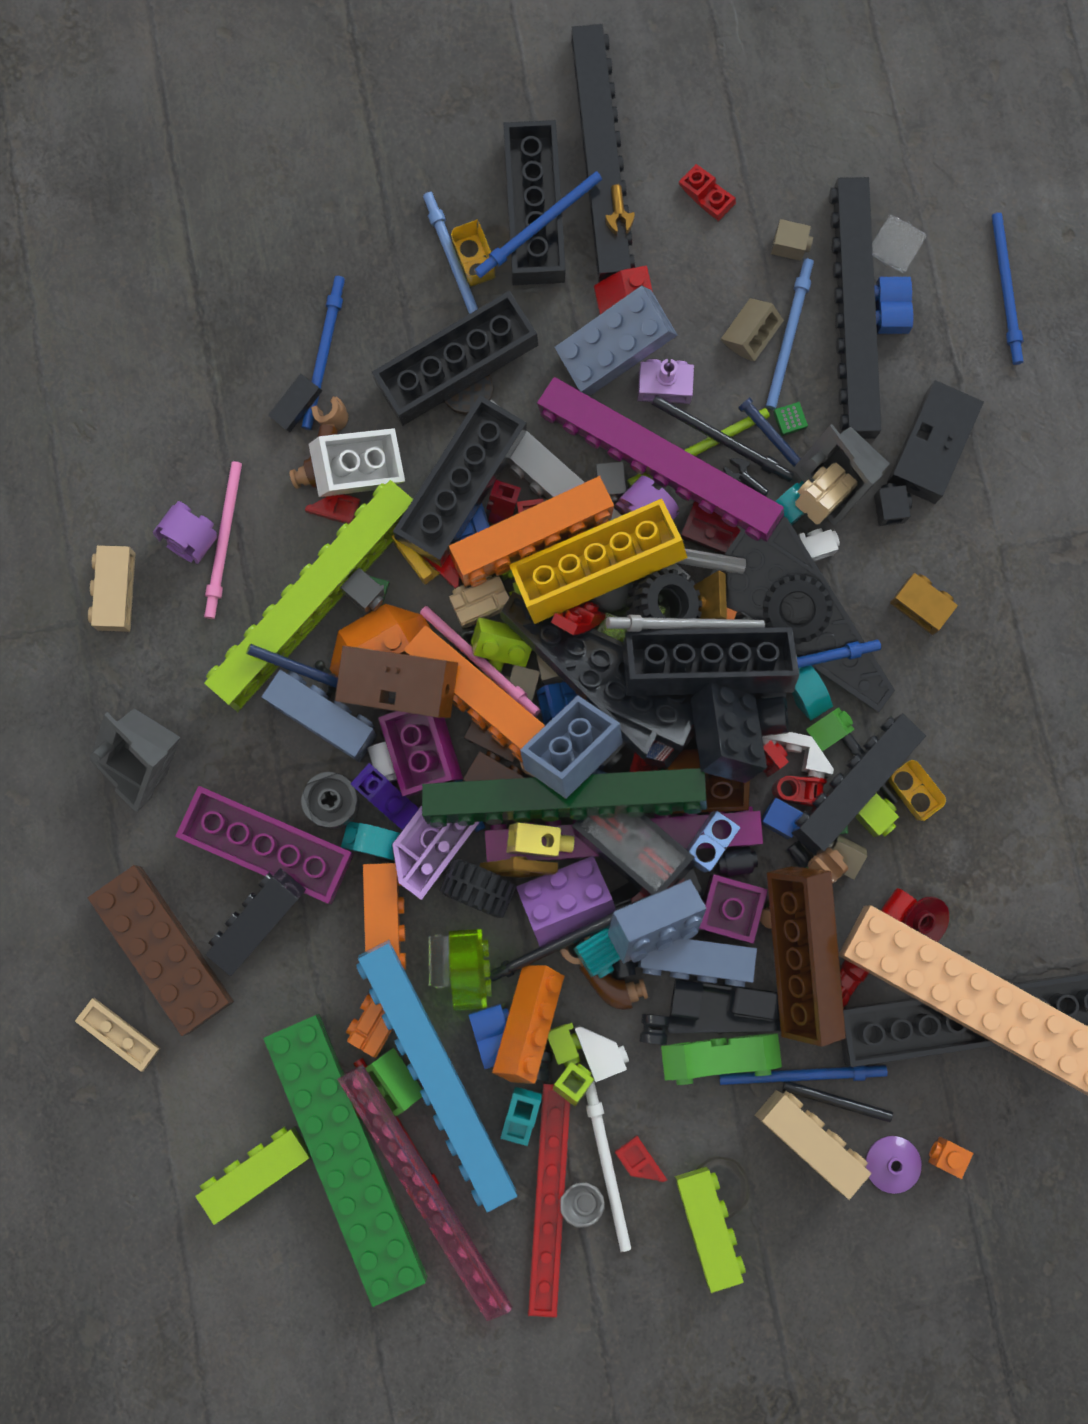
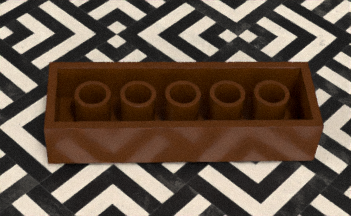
M133 865L87 897L181 1036L190 1034L234 1002L141 866Z
M794 866L767 872L781 1037L821 1047L845 1039L832 873L826 870Z

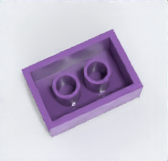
M594 856L561 868L556 874L544 875L516 887L540 947L616 911L613 899Z

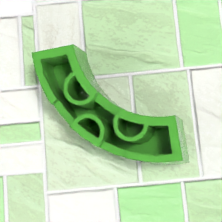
M778 1033L728 1038V1042L727 1037L661 1046L665 1080H676L677 1085L693 1084V1078L754 1071L755 1076L772 1075V1069L782 1067Z

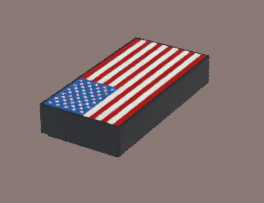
M694 724L681 751L656 741L651 746L644 760L645 763L667 769L696 735Z

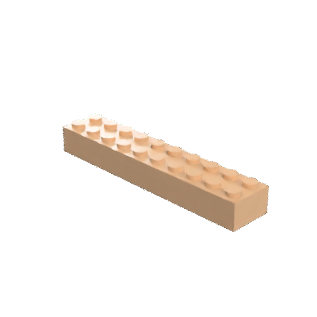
M871 905L863 907L839 952L840 957L1088 1096V1027L877 908Z

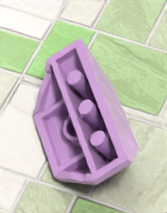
M421 806L392 844L398 883L422 900L479 822H475L471 826L447 823L445 827H432L422 817Z

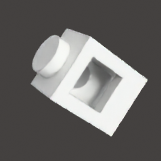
M822 528L807 533L808 537L804 533L798 535L814 562L833 556L840 545L836 531L831 529L824 532Z

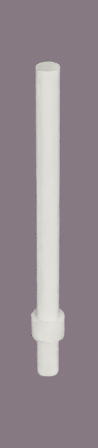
M593 1081L586 1092L588 1102L586 1111L588 1117H591L620 1251L625 1252L631 1250V1245L603 1123V1105L598 1100L595 1082Z

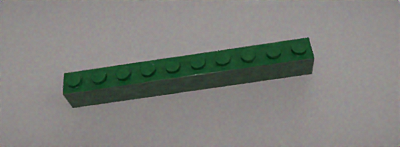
M700 768L591 774L567 798L561 796L536 777L422 784V817L432 827H445L447 823L471 826L475 822L484 821L487 824L495 825L501 824L503 820L527 823L531 819L540 818L543 821L552 822L559 820V817L583 820L587 816L597 815L600 818L608 819L615 817L616 814L640 817L644 813L653 812L656 815L665 816L672 814V811L697 814L701 810H707L705 773L701 772Z

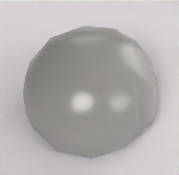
M587 1182L576 1183L570 1186L560 1200L561 1214L567 1223L575 1227L593 1225L599 1220L605 1209L603 1195L597 1187Z

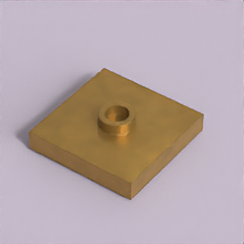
M718 570L693 586L695 591L699 590L700 592L698 601H702V607L698 609V611L702 612L699 619H727L726 574Z
M522 856L479 864L481 868L507 877L527 878L558 873V863L527 860V857Z

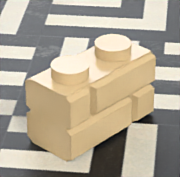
M833 463L827 469L822 466L812 477L815 481L812 483L810 480H807L797 491L800 497L796 500L795 506L804 514L807 513V516L815 524H820L849 496L858 485L857 481L849 473L846 474L845 470L837 463Z
M492 575L486 577V581L479 586L468 588L462 585L452 591L453 595L449 596L450 603L462 629L475 625L478 617L488 619L500 614L509 599L500 577H492Z

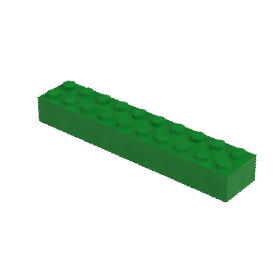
M320 1014L264 1037L263 1039L372 1307L425 1284L427 1274L363 1118L352 1096L349 1084Z

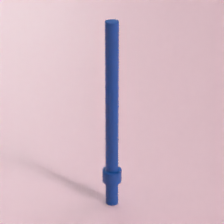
M595 171L503 247L494 249L489 254V258L474 269L477 276L482 278L495 266L500 267L507 261V257L602 181L601 175Z
M994 213L992 215L1008 327L1006 340L1007 345L1011 348L1013 365L1023 363L1021 348L1023 336L1022 331L1018 327L1002 213Z
M335 276L331 295L327 297L326 307L328 309L311 381L320 389L337 313L341 310L343 303L341 295L345 278L341 276ZM319 396L304 414L301 426L303 429L312 430L314 416L311 407L318 404Z
M879 640L860 644L856 641L847 643L842 648L797 657L798 668L847 657L849 660L860 658L862 654L881 650V643Z
M863 1065L840 1068L771 1071L772 1075L755 1076L754 1072L720 1074L719 1083L720 1085L848 1078H852L853 1081H864L867 1077H887V1066Z

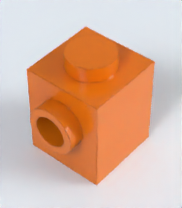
M939 1137L930 1150L928 1162L962 1179L973 1153Z

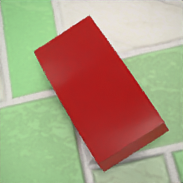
M697 164L679 181L682 189L717 221L736 204V198L717 185L716 178Z
M587 601L570 608L566 613H555L551 623L572 635H578L596 627L605 619L606 614L598 611V605Z

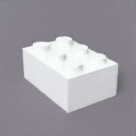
M395 428L319 436L309 443L319 497L373 491L380 484H386L389 480L393 481L397 486L405 482Z

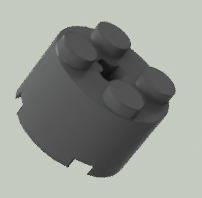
M334 772L319 773L312 777L304 788L301 797L302 809L305 815L316 825L325 829H339L352 822L357 816L360 807L359 793L351 785L352 782L345 776ZM330 794L337 798L333 807L325 804Z

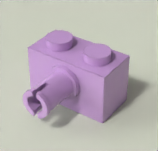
M648 359L645 362H641L637 401L652 402L654 397L658 395L670 403L690 404L693 396L694 365H690L685 361H674L673 359H671L670 363H668V359H665L662 363L657 359Z

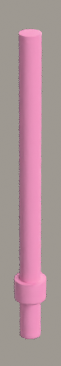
M235 461L231 462L210 585L206 587L205 596L207 597L204 618L215 619L218 599L222 597L223 587H221L242 468V463Z
M425 606L420 611V614L509 696L534 717L540 713L541 710L527 698V693L519 686L515 687L485 658L474 656L472 646L428 606Z

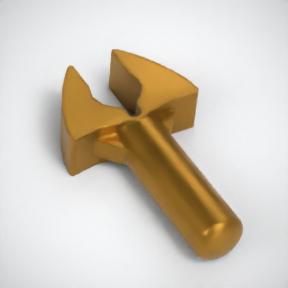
M615 184L611 187L614 212L612 215L605 216V222L612 233L617 236L616 223L618 218H621V221L626 225L625 231L627 235L633 225L635 213H627L624 210L621 185Z

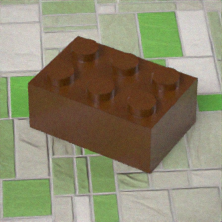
M683 749L667 769L664 768V770L700 768L698 749ZM705 773L707 810H701V812L749 810L750 780L743 783ZM672 811V814L684 813V811Z

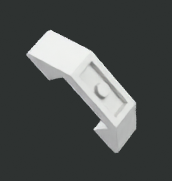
M792 732L762 736L763 746L771 740L774 744L779 743L782 746H786L785 750L789 752L801 753L802 750H805L801 771L807 772L808 777L824 778L833 774L834 768L812 736Z

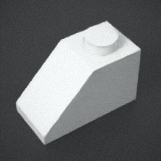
M574 1027L595 1082L627 1070L625 1063L629 1062L624 1046L618 1047L615 1041L584 1027Z

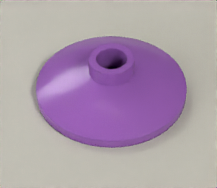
M883 1137L870 1147L866 1155V1161L868 1162L866 1169L872 1173L869 1179L877 1188L884 1192L894 1194L905 1192L913 1187L919 1179L922 1168L920 1155L915 1146L902 1137ZM894 1161H899L900 1168L897 1171L891 1169V1164Z

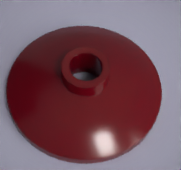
M937 897L922 898L909 909L903 924L938 942L945 934L949 924L948 907L944 901Z

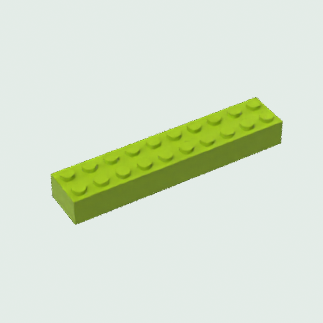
M389 480L386 484L382 483L376 488L373 493L374 498L368 504L364 503L356 510L354 514L356 517L349 525L345 523L336 533L337 538L332 544L327 543L321 548L318 553L319 558L312 565L309 563L302 569L299 574L300 579L294 585L289 584L282 591V598L276 605L271 604L263 612L262 616L264 618L258 625L253 624L244 633L245 639L238 646L234 645L225 654L226 660L220 666L216 665L206 675L207 680L204 684L235 711L239 712L279 668V666L246 654L249 644L288 658L344 596L341 586L358 568L366 572L393 542L392 536L394 535L393 530L413 501L393 481Z

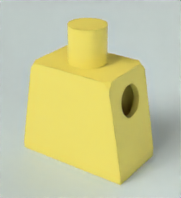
M526 823L509 825L506 853L556 857L559 851L573 852L574 836L561 835V828ZM542 837H545L547 840L546 846H543L541 842Z

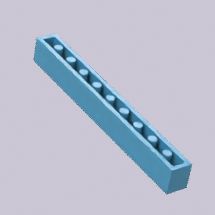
M390 940L358 956L360 963L356 964L357 970L363 980L368 978L372 986L369 989V993L376 1005L381 1003L385 1014L382 1015L383 1021L388 1030L394 1029L398 1037L394 1041L400 1054H407L411 1064L407 1065L414 1081L420 1080L424 1088L420 1090V1093L426 1105H433L437 1113L433 1115L434 1121L440 1131L445 1129L449 1137L446 1140V1144L452 1156L458 1155L462 1164L458 1166L465 1181L471 1180L475 1188L471 1193L478 1207L483 1205L486 1212H489L518 1197L516 1188Z

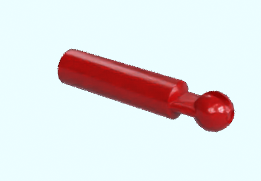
M896 888L880 911L903 923L907 912L917 900L905 891ZM844 960L840 969L843 1008L848 1005L849 999L858 985L864 982L870 974L847 960Z

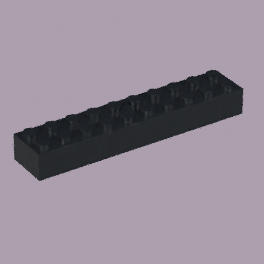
M1088 972L1011 983L1088 1027ZM915 998L843 1008L846 1038L841 1040L844 1063L849 1067L997 1046V1044Z

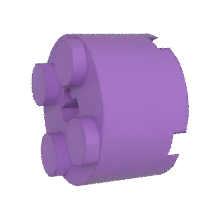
M640 476L615 504L616 509L622 515H625L662 498L672 520L679 514L677 512L679 510L678 505L663 488L660 490L654 488L652 485L655 481L646 476Z
M177 501L165 514L153 531V534L159 541L164 538L168 543L166 547L179 557L191 563L194 560L196 564H199L217 539V532L212 529L214 524L208 518L202 515L198 518L190 513L191 509L187 505Z

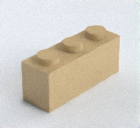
M97 545L96 554L94 553L92 556V568L95 570V579L90 582L93 607H89L88 621L98 631L130 632L136 554L130 547Z

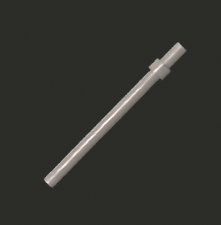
M628 615L627 617H607L606 627L627 629L628 632H640L642 629L765 628L764 620L642 618L641 615Z

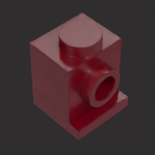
M499 480L495 481L486 510L491 511L488 522L497 524L513 516L521 490L520 487Z

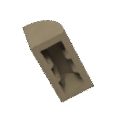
M750 298L721 340L739 356L755 362L784 320L773 303Z

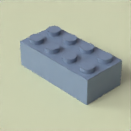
M641 285L555 346V349L579 391L592 395L678 335L652 290Z
M279 670L262 695V698L270 706L360 763L368 751L367 748L373 744L378 736L374 731L375 726L372 722L360 714L355 718L351 715L352 711L349 710V707L342 702H330L328 700L329 696L313 684L310 688L305 686L306 682L295 672L289 670L285 673Z
M680 938L665 950L658 951L655 949L648 952L645 958L637 961V967L643 968L642 973L661 976V972L664 970L670 971V977L689 980V975L693 974L698 975L697 981L717 983L718 978H723L727 985L745 987L746 982H753L757 948L691 939L683 940Z

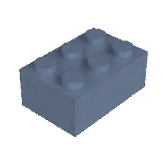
M577 695L520 749L524 769L561 796L567 798L623 743L620 723Z
M689 879L613 912L608 936L623 963L630 960L637 962L645 958L648 952L655 949L662 951L680 938L687 940L694 937L698 933L707 908Z

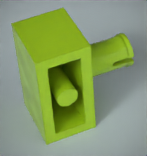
M478 617L471 639L473 655L487 658L488 662L500 673L504 663L526 668L532 649L507 624Z

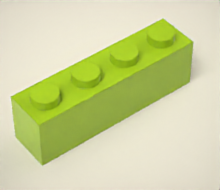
M283 1127L270 1136L273 1142L266 1147L260 1143L247 1152L250 1158L240 1164L237 1159L223 1169L226 1175L218 1180L213 1176L200 1185L202 1191L195 1197L213 1225L311 1157L306 1143L295 1127L289 1131Z
M707 1167L674 1176L710 1292L713 1293L744 1283L741 1274L746 1273L741 1256L736 1257L733 1246L737 1245L733 1229H727L724 1218L729 1217L724 1200H718L716 1190L720 1189L716 1173H710Z

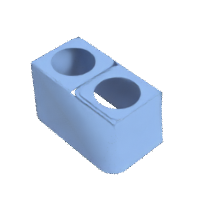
M718 811L711 812L686 848L695 857V867L702 872H710L726 850L723 847H728L741 827ZM717 820H726L731 825L732 831L728 838L718 839L713 835L712 826ZM701 843H710L714 846L716 855L712 861L705 863L697 858L696 849Z

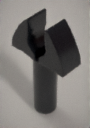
M731 458L730 463L739 469V473H733L724 466L723 472L767 496L769 490L748 474L747 468L751 462L745 459Z

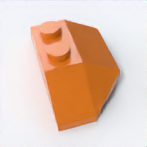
M384 604L376 611L366 614L338 631L330 671L338 677L343 646L406 654L403 649L425 625L428 628L430 626L421 614Z

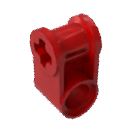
M785 776L775 781L772 786V794L774 798H778L785 803L815 807L812 802L823 792V786L827 783V779ZM783 782L791 785L792 794L790 796H785L782 793L781 784Z

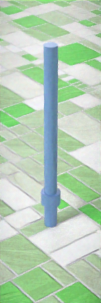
M427 192L423 195L429 211V221L431 226L435 227L470 314L478 309L476 301L445 226L446 219L444 213L438 208L433 193Z
M806 258L803 260L800 276L796 278L794 284L795 295L766 403V408L771 410L776 409L805 294L810 289V275L814 263L811 259Z

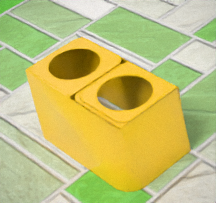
M477 220L455 227L451 232L452 242L470 287L495 278V267L482 278L469 274L472 265L476 263L482 264L489 258L491 253L479 221L478 230ZM466 240H472L478 245V252L473 257H465L460 252V246Z
M915 760L905 763L887 780L917 820L925 821L946 803L944 794ZM905 771L912 776L913 785L910 789L900 790L894 783L897 773ZM917 793L927 795L930 800V806L924 812L916 811L911 805V799Z

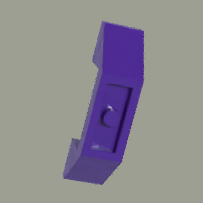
M370 763L351 783L359 793L402 831L419 810L406 796L402 797L401 792Z

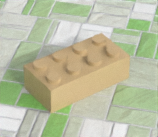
M776 1090L757 1111L755 1116L838 1192L850 1200L872 1174L865 1168L868 1162L850 1148L846 1151L844 1146L847 1143L836 1133L829 1129L825 1132L822 1129L825 1123L815 1114L808 1110L804 1113L800 1109L803 1104L794 1095L787 1091L781 1093Z

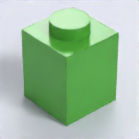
M838 707L806 730L815 740L821 751H824L852 732L854 728L852 727L853 721L851 717Z

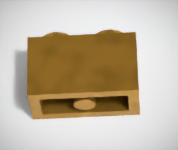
M916 573L908 578L890 602L891 605L931 635H934L941 629L958 606L953 602L954 599L950 594L945 591H938L932 586V582L927 577L921 574L917 575Z

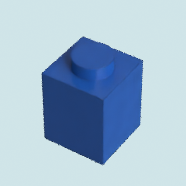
M774 798L761 818V825L786 839H790L793 836L791 832L797 827L794 822L803 812L778 798Z

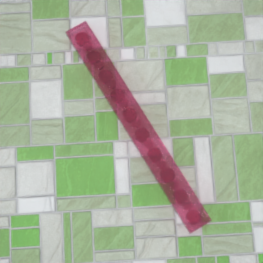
M363 1064L343 1074L337 1080L485 1319L489 1321L509 1313L513 1306Z

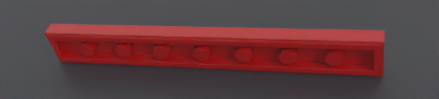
M543 1083L528 1316L557 1318L563 1225L560 1200L565 1193L570 1103L553 1090L554 1084Z

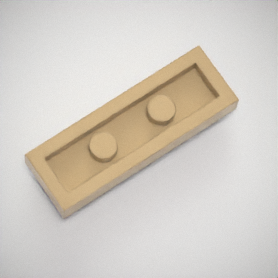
M96 998L91 999L75 1020L76 1023L141 1072L146 1069L161 1049Z

